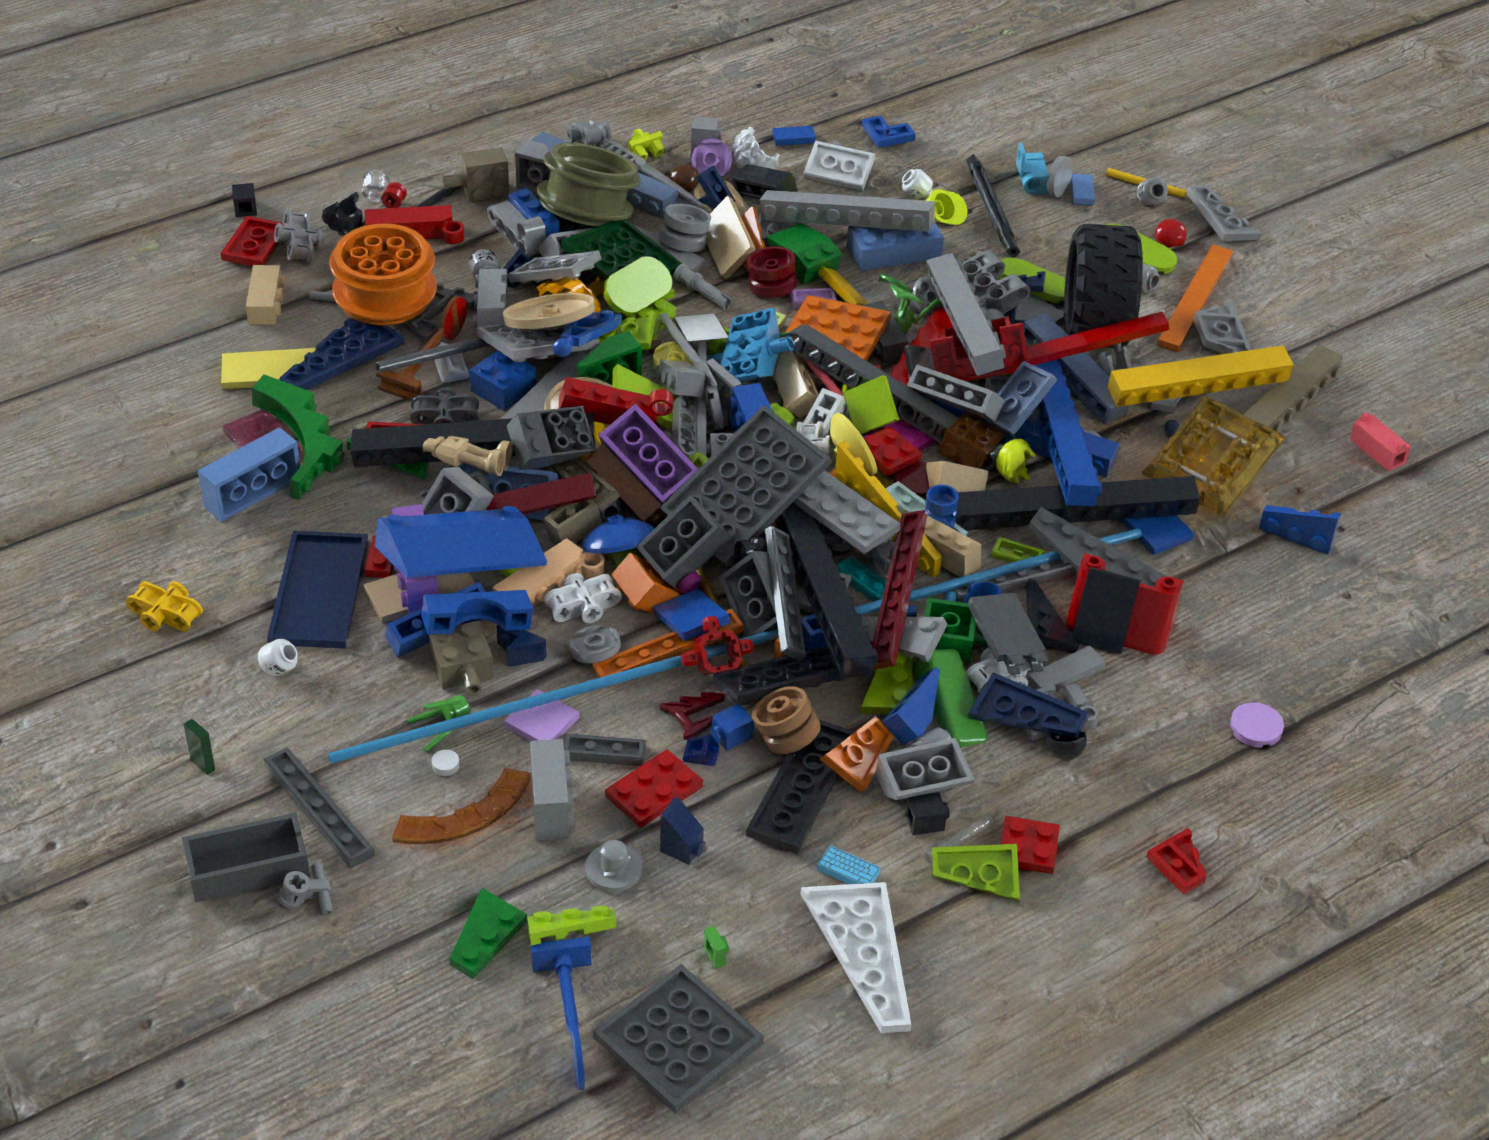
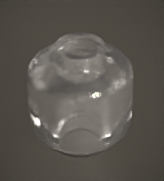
M380 170L367 172L362 179L361 193L363 197L371 202L381 201L383 192L387 190V186L390 184L388 176Z

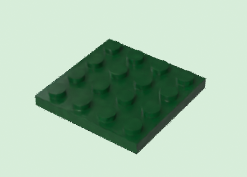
M625 219L611 221L563 239L561 247L569 254L599 251L601 260L594 263V267L589 270L603 281H606L612 274L641 257H652L659 260L668 269L670 275H673L676 268L683 264Z

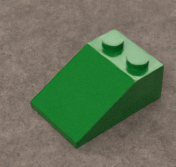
M803 223L766 237V241L771 247H784L795 254L796 276L802 285L821 278L818 273L821 267L836 271L838 269L842 252L830 238Z
M629 331L610 336L577 364L578 377L594 378L612 385L613 368L617 364L642 376V346Z

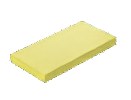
M315 348L222 353V389L252 388L263 374L280 380L279 378L293 365L303 362L304 356L308 352L313 353Z

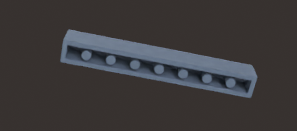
M541 132L531 140L545 144L549 151L556 144L569 143L545 132ZM637 172L641 177L640 185L634 189H629L626 199L632 206L663 219L666 206L678 204V189Z

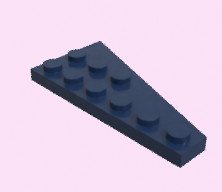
M347 318L342 328L332 331L316 345V350L313 353L308 352L304 356L303 362L293 365L279 379L308 390L403 345L404 336L387 325H372L353 318Z

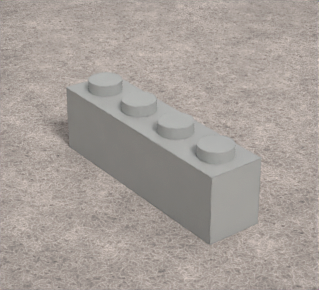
M916 365L907 384L908 387L922 396L994 422L1005 402L994 391L920 365Z

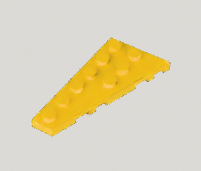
M845 440L837 444L835 478L900 523L901 513L896 508L898 506L896 500L875 475L869 476L863 468L864 462L859 456L857 458L852 456L848 451L850 446ZM897 533L893 535L890 541L895 543ZM923 535L917 566L920 570L934 578L940 574L942 555L927 537Z

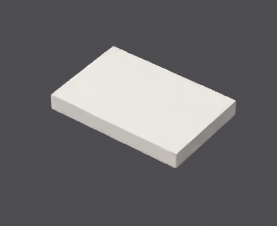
M815 141L803 173V178L863 191L875 159V153Z

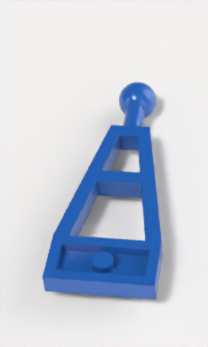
M603 310L600 313L593 312L587 317L567 324L561 339L556 340L553 345L554 353L559 357H566L571 353L572 346L580 347L614 330L622 323L621 314H614V311Z

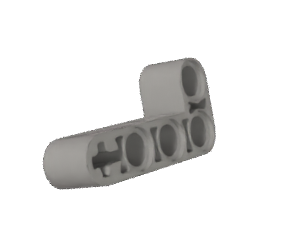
M509 200L487 208L491 223L516 251L520 249L528 257L541 254L538 247L546 240L545 225L541 217L536 216L526 219Z

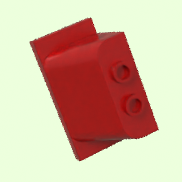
M1009 316L991 320L993 332H997L999 342L1003 344L1006 352V358H1003L1004 368L978 376L954 327L941 329V338L930 340L935 371L966 382L1014 373L1023 361L1029 363L1023 324H1010Z

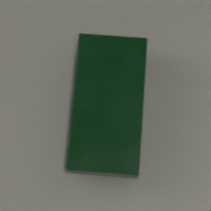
M190 719L184 723L190 760L208 775L215 770L209 733L196 721Z

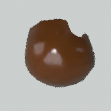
M684 163L674 167L669 173L668 178L687 192H691L692 188L697 187L699 183L696 179L699 172L694 166Z

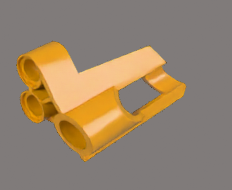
M597 276L594 282L585 286L578 278L568 279L564 277L557 281L549 279L538 286L537 289L540 292L539 297L560 293L591 295L595 302L594 312H600L602 309L597 297L605 291L603 287L605 281Z

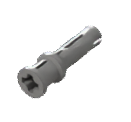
M685 263L680 264L676 268L673 275L675 281L684 283L690 291L699 292L723 310H727L731 306L733 299L706 282L702 274L693 272Z

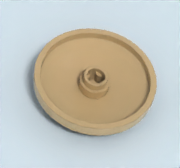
M560 293L535 297L506 308L503 311L504 323L508 327L517 329L555 330L560 326L576 322L595 311V302L591 295L583 293Z

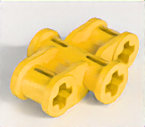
M143 581L138 586L137 592L134 595H129L125 600L129 610L140 615L142 625L153 632L161 628L162 622L172 628L185 632L191 627V622L203 613L200 603L193 598H189L188 590L176 581L169 583L167 591L150 582Z

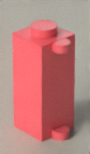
M1365 412L1352 426L1350 440L1388 472L1406 464L1411 446L1374 415H1369Z

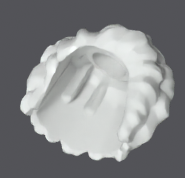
M753 127L742 130L735 137L731 150L733 163L737 165L739 170L746 164L775 169L780 155L776 153L770 157L764 154V151L760 149L758 142L753 136L755 132Z

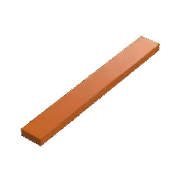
M1217 245L1211 246L1168 321L1169 330L1162 332L1157 346L1179 352L1195 323L1193 320L1195 312L1203 309L1230 261L1233 250Z

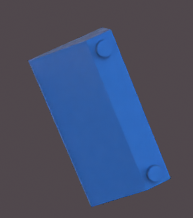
M505 506L503 509L442 514L389 515L387 518H378L375 547L407 578L547 565L545 555L527 517L512 506Z

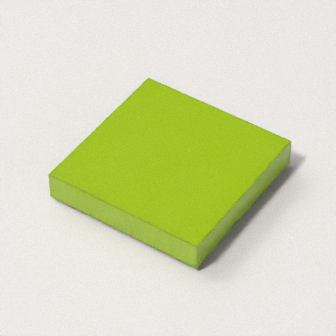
M879 376L843 392L852 424L862 436L899 420L886 376Z

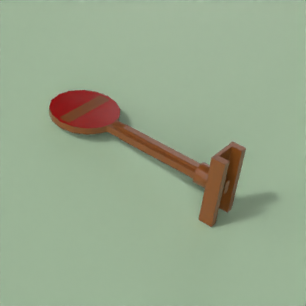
M454 296L449 300L443 311L439 330L431 337L421 351L437 347L443 338L453 340L458 336L467 315V303L463 297ZM425 362L408 366L400 374L393 371L379 374L376 372V377L381 378L382 381L378 389L412 401L418 395H423L421 381L414 379V375Z

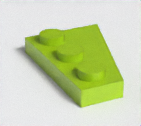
M654 310L647 312L645 317L635 319L634 316L626 318L627 322L621 323L614 330L598 337L599 345L610 336L629 331L640 343L642 350L651 349L656 318Z
M898 652L894 667L878 669L862 703L860 714H889L913 686L912 658L903 656L902 652Z

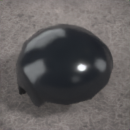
M1081 731L1077 738L1048 733L1046 736L1048 750L1054 757L1063 760L1074 759L1080 756L1086 748V732Z

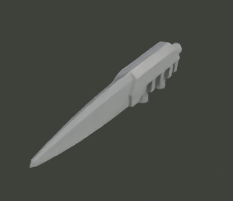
M614 141L598 142L596 144V147L613 151L631 160L638 167L639 173L678 189L679 203L696 206L707 211V208L690 193L646 164V160Z

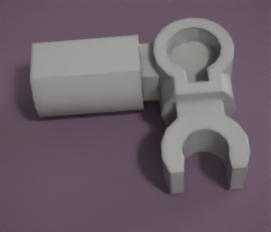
M1077 683L1066 686L1062 693L1068 704L1089 712V718L1082 730L1090 731L1095 729L1098 723V710L1090 705Z

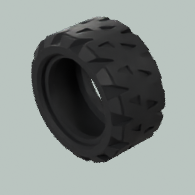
M1082 224L1073 233L1068 252L1064 290V330L1066 334L1073 335L1138 318L1142 291L1143 252L1141 238L1132 226ZM1130 341L1122 342L1120 348L1127 346ZM1116 344L1103 348H1114Z

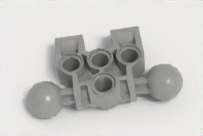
M983 251L963 262V272L967 273L969 284L972 283L975 295H978L981 307H984L987 320L1004 317L1003 314L1015 308L1029 297L1030 287L1017 275L1011 274L1000 280H995L1004 272L1005 264L992 251Z

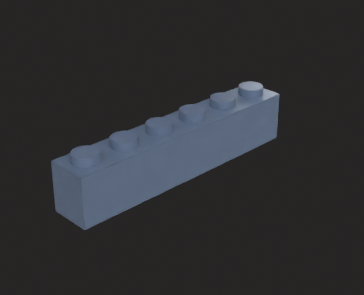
M1045 312L1024 321L1023 324L1025 340L1028 346L1069 336ZM1085 352L1057 359L1058 363L1062 365V375L1066 377V385L1105 425L1127 415L1129 406L1116 407L1107 388L1110 377Z

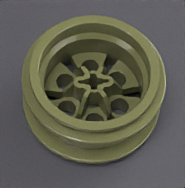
M580 143L556 144L552 147L551 151L544 155V163L551 170L549 180L538 184L537 194L540 197V203L548 211L567 220L591 226H601L611 221L626 220L632 216L634 209L626 198L629 189H634L640 185L641 177L637 173L638 167L631 160L613 151Z

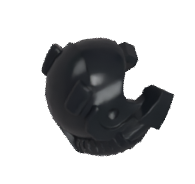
M358 192L351 194L340 203L336 202L323 210L322 221L331 230L338 232L340 236H345L347 233L365 225L362 210L355 204L359 199Z

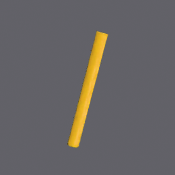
M1108 168L1106 172L1108 177L1136 185L1146 180V178ZM1167 185L1168 194L1185 199L1187 190Z

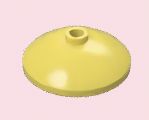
M837 412L832 415L830 437L835 448L832 450L835 458L837 456V444L845 440L850 446L848 451L854 458L859 456L864 462L863 468L869 476L876 474L877 466L875 459L862 435L843 414Z

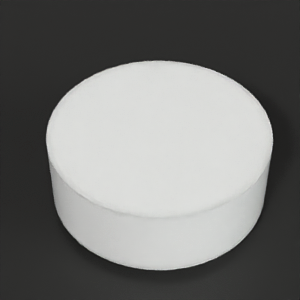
M452 750L436 752L432 757L433 771L439 776L455 774L459 769L457 753Z

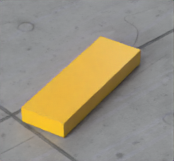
M826 267L820 268L819 275L846 303L856 305L869 304L836 270Z

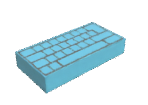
M831 845L817 865V871L846 884L874 883L881 869L877 865Z

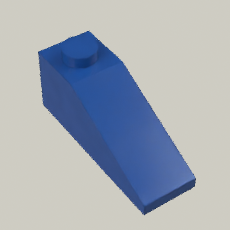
M937 667L922 675L882 722L903 746L927 733L925 729L932 721L940 670Z

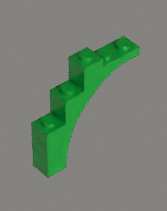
M263 374L252 387V406L267 411L280 419L298 438L304 452V460L300 468L290 479V497L300 500L305 492L310 491L314 480L320 477L323 471L332 473L337 465L340 466L345 457L343 441L329 436V417L315 412L316 404L314 403L313 392Z

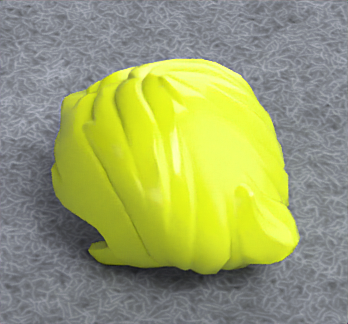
M1023 439L1011 440L1000 449L996 458V469L1001 476L1010 482L1019 483L1018 478H1023L1026 481L1030 479V476L1026 472L1025 463L1030 456L1036 457L1027 441Z

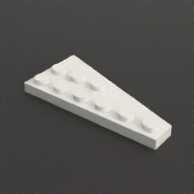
M886 882L801 887L800 894L880 1033L911 1031V1019Z

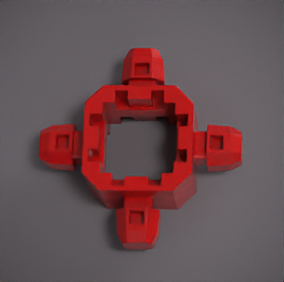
M709 616L703 618L702 621L703 631H706V634L697 637L692 645L693 650L684 652L680 658L683 666L697 665L698 671L708 676L738 668L742 661L741 656L751 653L754 647L750 639L737 640V635L729 629L718 631L720 627L716 616ZM723 639V642L727 643V654L730 656L728 664L711 667V663L707 662L708 656L704 646H706L708 641Z

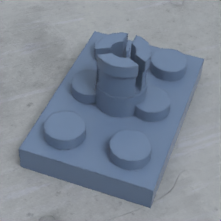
M1023 361L997 393L1005 402L996 421L994 422L983 417L982 419L1014 435L1025 421H1034L1030 414L1036 419L1039 417L1041 408L1038 404L1056 383L1057 378L1053 374Z

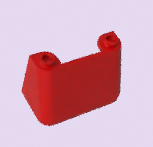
M1084 553L1081 560L1066 625L1071 631H1074L1089 568L1095 567L1106 570L1105 561L1098 556ZM1166 576L1159 578L1154 587L1140 583L1124 647L1152 655L1164 652L1175 623L1184 580Z

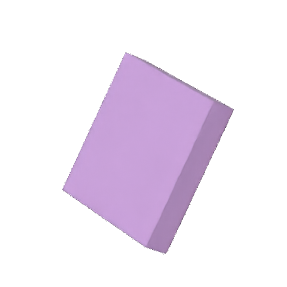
M536 689L529 697L540 695L544 692ZM554 701L511 713L504 720V727L529 741L559 739L579 719V711L560 701Z

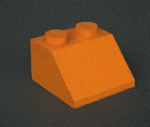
M631 552L611 574L617 582L616 587L623 594L627 595L629 598L628 603L637 611L642 609L653 613V606L682 595L678 589H675L660 576L648 560Z

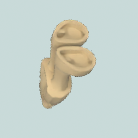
M439 436L437 439L428 438L423 444V451L431 452L432 456L454 467L466 463L491 475L501 476L503 470L506 471L510 464L513 444L511 441L503 440L499 443L497 449L487 450L469 443V439L449 436L445 440L444 437Z

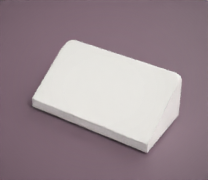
M442 342V343H440L437 347L444 346V345H448V344ZM462 353L434 360L442 382L464 380L470 377Z

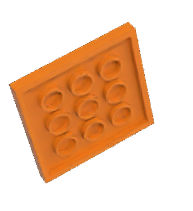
M807 295L786 332H790L802 324L809 325L867 361L891 320V311Z

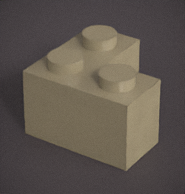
M592 499L553 508L554 512L543 518L549 540L555 545L566 538L576 544L584 539L595 527L602 524L598 504Z

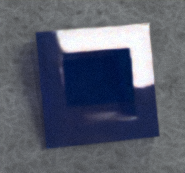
M711 734L688 739L682 760L687 763L714 766L716 765L719 753V745Z

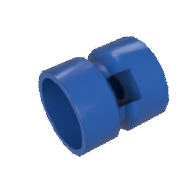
M944 484L934 485L929 488L925 503L927 515L952 528L956 521L958 492L953 487Z

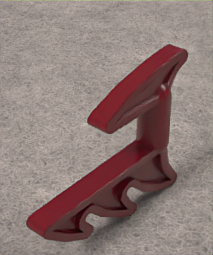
M702 692L700 697L681 696L679 702L661 703L660 710L668 712L676 718L685 730L683 739L688 740L707 729L712 724L713 715L694 722L688 716L724 702L725 695L715 692Z

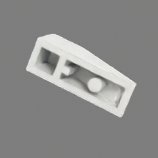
M822 388L803 424H817L818 421H822L824 438L830 435L832 415L837 412L845 415L848 409L844 397Z

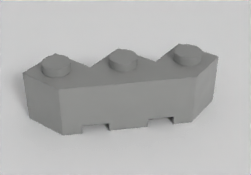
M479 269V275H475V288H478V294H474V308H477V314H473V328L505 324L503 311L507 308V270Z

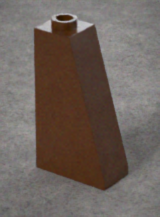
M601 444L584 459L594 472L618 491L622 505L636 519L656 528L668 517L661 511L660 507L662 505L604 444Z

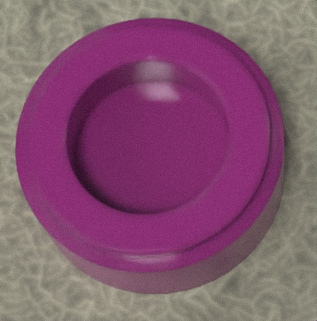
M692 572L682 579L677 589L682 595L698 589L702 584V578L697 572Z

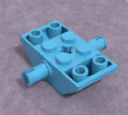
M774 308L759 310L733 317L724 352L709 354L706 360L708 361L713 358L741 383L773 376L779 353L793 351L794 342L791 336L780 338Z

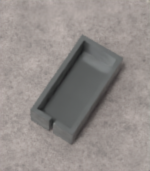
M297 813L182 837L195 903L283 883L285 876L292 871H300L310 877L307 853Z

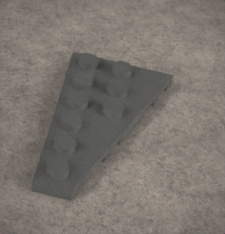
M1042 507L1028 526V529L1047 547H1052L1061 554L1060 559L1065 564L1070 563L1077 570V575L1083 555L1087 553L1102 558L1106 563V571L1141 580L1140 583L1154 587L1159 578L1166 577L1162 573Z

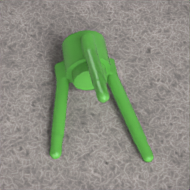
M455 696L451 699L425 704L423 706L425 710L437 709L409 718L407 721L408 723H414L441 713L444 714L447 720L470 714V707L463 696ZM453 730L440 733L424 747V751H429Z

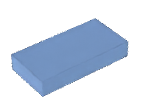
M1072 174L1073 204L1094 205L1095 196L1092 175Z

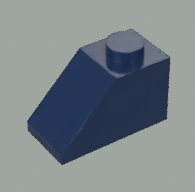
M675 797L661 814L660 852L690 865L696 856L699 857L705 848L706 842L703 841L704 828L684 803Z

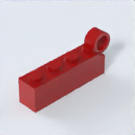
M451 205L364 210L365 226L373 224L401 225L415 230L424 239H443L449 244L461 243L465 238L464 225L459 221H452Z
M566 377L559 395L558 409L583 406L585 413L594 414L595 422L610 425L636 404L656 423L657 416H666L672 412L673 395L665 389H657L652 391L650 395Z

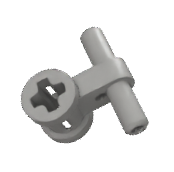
M316 862L311 866L314 879L309 880L308 876L300 871H292L285 876L283 887L278 894V900L282 906L288 909H296L303 904L304 899L318 898L322 914L329 915L333 912L330 894L332 893L330 882L325 878L322 863Z

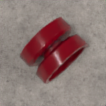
M776 246L765 247L752 252L747 258L748 273L750 274L749 285L753 294L759 297L777 298L788 295L797 287L795 254L791 250Z

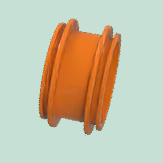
M396 224L363 226L343 236L331 253L329 262L331 272L335 277L332 287L334 300L347 315L357 321L372 325L403 323L423 313L435 297L437 283L432 273L435 264L434 251L423 236L413 229Z

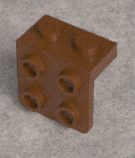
M965 412L946 430L938 453L957 464L983 469L989 453L1004 439L1006 434L997 426L987 423L977 415Z

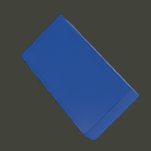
M813 126L772 128L775 146L812 144L816 141Z

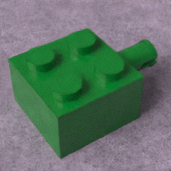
M927 598L924 617H944L948 624L935 650L956 649L960 654L962 662L970 663L972 646H975V644L988 646L982 632L976 626V621L967 603Z

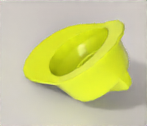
M935 189L926 199V201H935V223L960 225L967 218V205L964 199L957 193Z

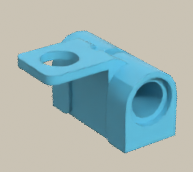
M1019 143L1016 166L1024 190L1029 194H1048L1047 180L1050 179V175L1042 152L1025 153L1023 143Z

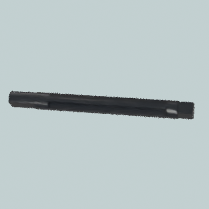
M972 154L966 159L969 171L1006 252L1014 258L1021 251L1016 243L1013 231L983 164L975 154Z

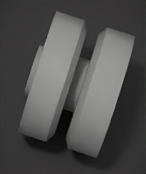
M670 204L665 209L663 217L665 223L662 224L659 238L665 245L677 250L687 252L701 251L705 248L708 236L706 232L709 231L712 217L709 213L696 206Z

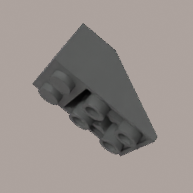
M583 406L517 413L507 425L520 470L542 468L589 454L596 450Z

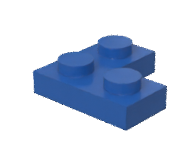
M881 115L862 119L863 128L878 148L915 141L916 133L908 123L889 126Z

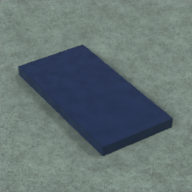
M293 531L267 635L268 643L276 639H285L298 647L346 649L368 546V534Z

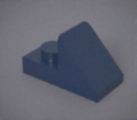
M714 165L696 176V179L706 193L698 199L699 202L713 209L727 196L736 202Z
M499 625L496 626L497 644L507 649L508 666L539 662L546 659V639L526 630L505 631Z

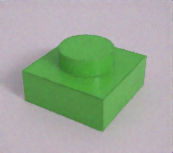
M715 926L704 929V949L715 969L725 966L726 953L729 952L725 936H720Z

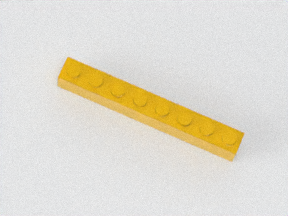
M1284 345L1114 370L1111 371L1107 388L1116 407L1130 406L1289 381L1294 364Z

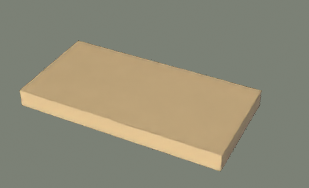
M729 196L710 213L712 217L709 231L706 232L708 235L706 243L720 275L726 280L756 250L733 199Z
M469 572L437 575L439 594L455 593L475 584ZM397 574L363 584L364 591L381 623L409 614L408 608L402 607L400 592H404V590L401 591L398 587Z

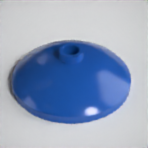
M622 515L612 516L608 518L607 522L595 527L584 538L582 547L588 553L597 554L636 548L655 528L638 519L623 518Z

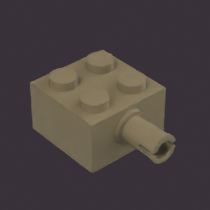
M502 147L461 153V173L443 175L445 189L463 186L468 203L508 197V194H510L508 160Z
M479 620L458 625L454 630V634L428 635L430 655L442 690L464 685L466 694L475 696L482 691L479 681L494 678L493 657Z

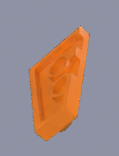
M875 716L825 754L820 760L861 793L867 789L876 772L878 755L886 752L894 735Z

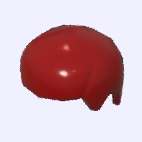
M1165 219L1157 225L1154 238L1158 243L1167 248H1173L1178 245L1183 246L1187 239L1186 227L1176 219Z

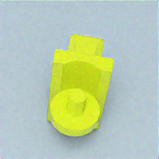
M636 129L633 132V137L629 138L628 150L645 160L648 157L647 152L650 151L654 157L662 156L665 149L661 142L663 134L661 131L652 134L648 132L643 133L641 129Z

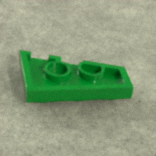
M481 888L449 958L450 965L474 979L526 924L527 914Z

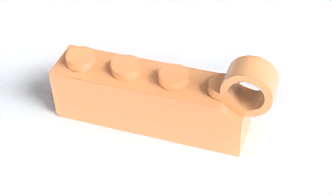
M566 538L544 553L547 560L546 566L520 568L493 586L492 591L526 590L534 608L541 602H544V597L549 591L563 587L565 578L573 573H580L587 579L604 574L605 559L602 554L583 553V549Z

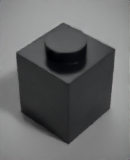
M254 183L232 185L235 217L257 215Z
M940 792L908 797L905 816L914 836L945 831L946 819H949L950 811L947 802L943 803Z

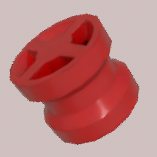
M392 182L387 186L386 191L383 192L381 201L387 208H399L407 196V191L400 183Z

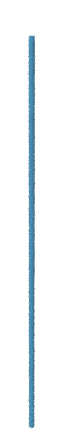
M1139 528L1103 537L1100 540L1109 545H1115L1140 538L1142 533ZM1053 551L911 591L909 602L1061 560V554ZM882 599L854 608L857 614L860 615L880 610ZM778 628L741 639H750L753 646L779 638ZM727 643L705 648L708 658L726 654ZM680 656L672 657L328 753L329 762L333 764L683 665Z

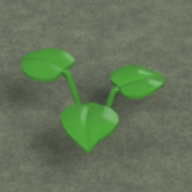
M880 274L878 282L895 284H891L890 287L897 299L902 298L895 321L906 334L912 323L917 325L918 321L937 304L943 305L940 298L935 299L914 318L915 312L908 309L911 300L923 305V302L912 294L913 290L906 284L888 275Z

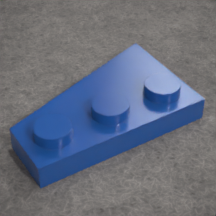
M1266 505L1262 513L1259 529L1328 555L1332 548L1341 513L1333 512L1331 515L1320 514V511L1310 510L1307 513L1298 512L1295 508Z

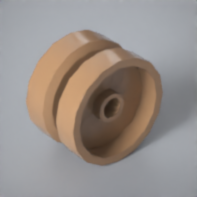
M795 686L783 687L772 691L764 696L752 711V719L757 729L761 732L766 746L771 752L777 754H789L802 749L817 737L821 729L820 720L811 707L807 694L803 689Z

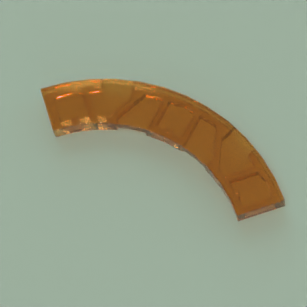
M504 768L497 782L487 792L488 795L477 803L473 802L461 809L455 810L454 814L437 818V815H400L392 835L393 842L403 844H435L463 838L490 826L503 817L520 800L531 780V772Z

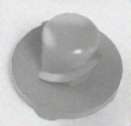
M930 276L919 278L913 287L912 294L918 297L923 302V305L911 300L909 307L913 312L920 314L935 299L939 298L930 280ZM938 304L935 305L923 316V318L927 320L928 316L930 314L933 315V313L938 307L945 309L944 306Z
M610 840L590 853L586 861V876L597 888L606 891L610 895H618L639 881L642 876V860L633 848L619 840Z

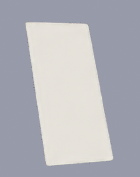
M715 314L675 317L687 341L728 338Z

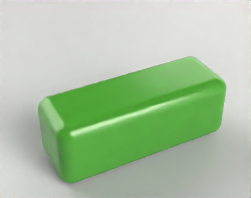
M936 649L929 662L921 661L919 658L912 669L916 680L935 667L940 670L933 710L940 728L948 731L951 738H956L960 748L987 741L988 735L983 721L969 719L968 712L976 700L959 652L956 649Z

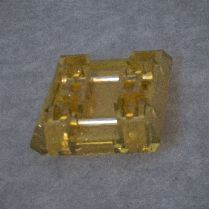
M1204 396L1142 471V475L1149 479L1195 476L1200 496L1199 506L1220 517H1225L1286 438L1277 431ZM1181 447H1182V454L1178 453V451L1181 449Z

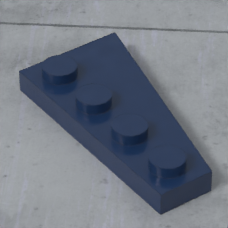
M993 672L968 712L969 719L1077 738L1089 718V712Z

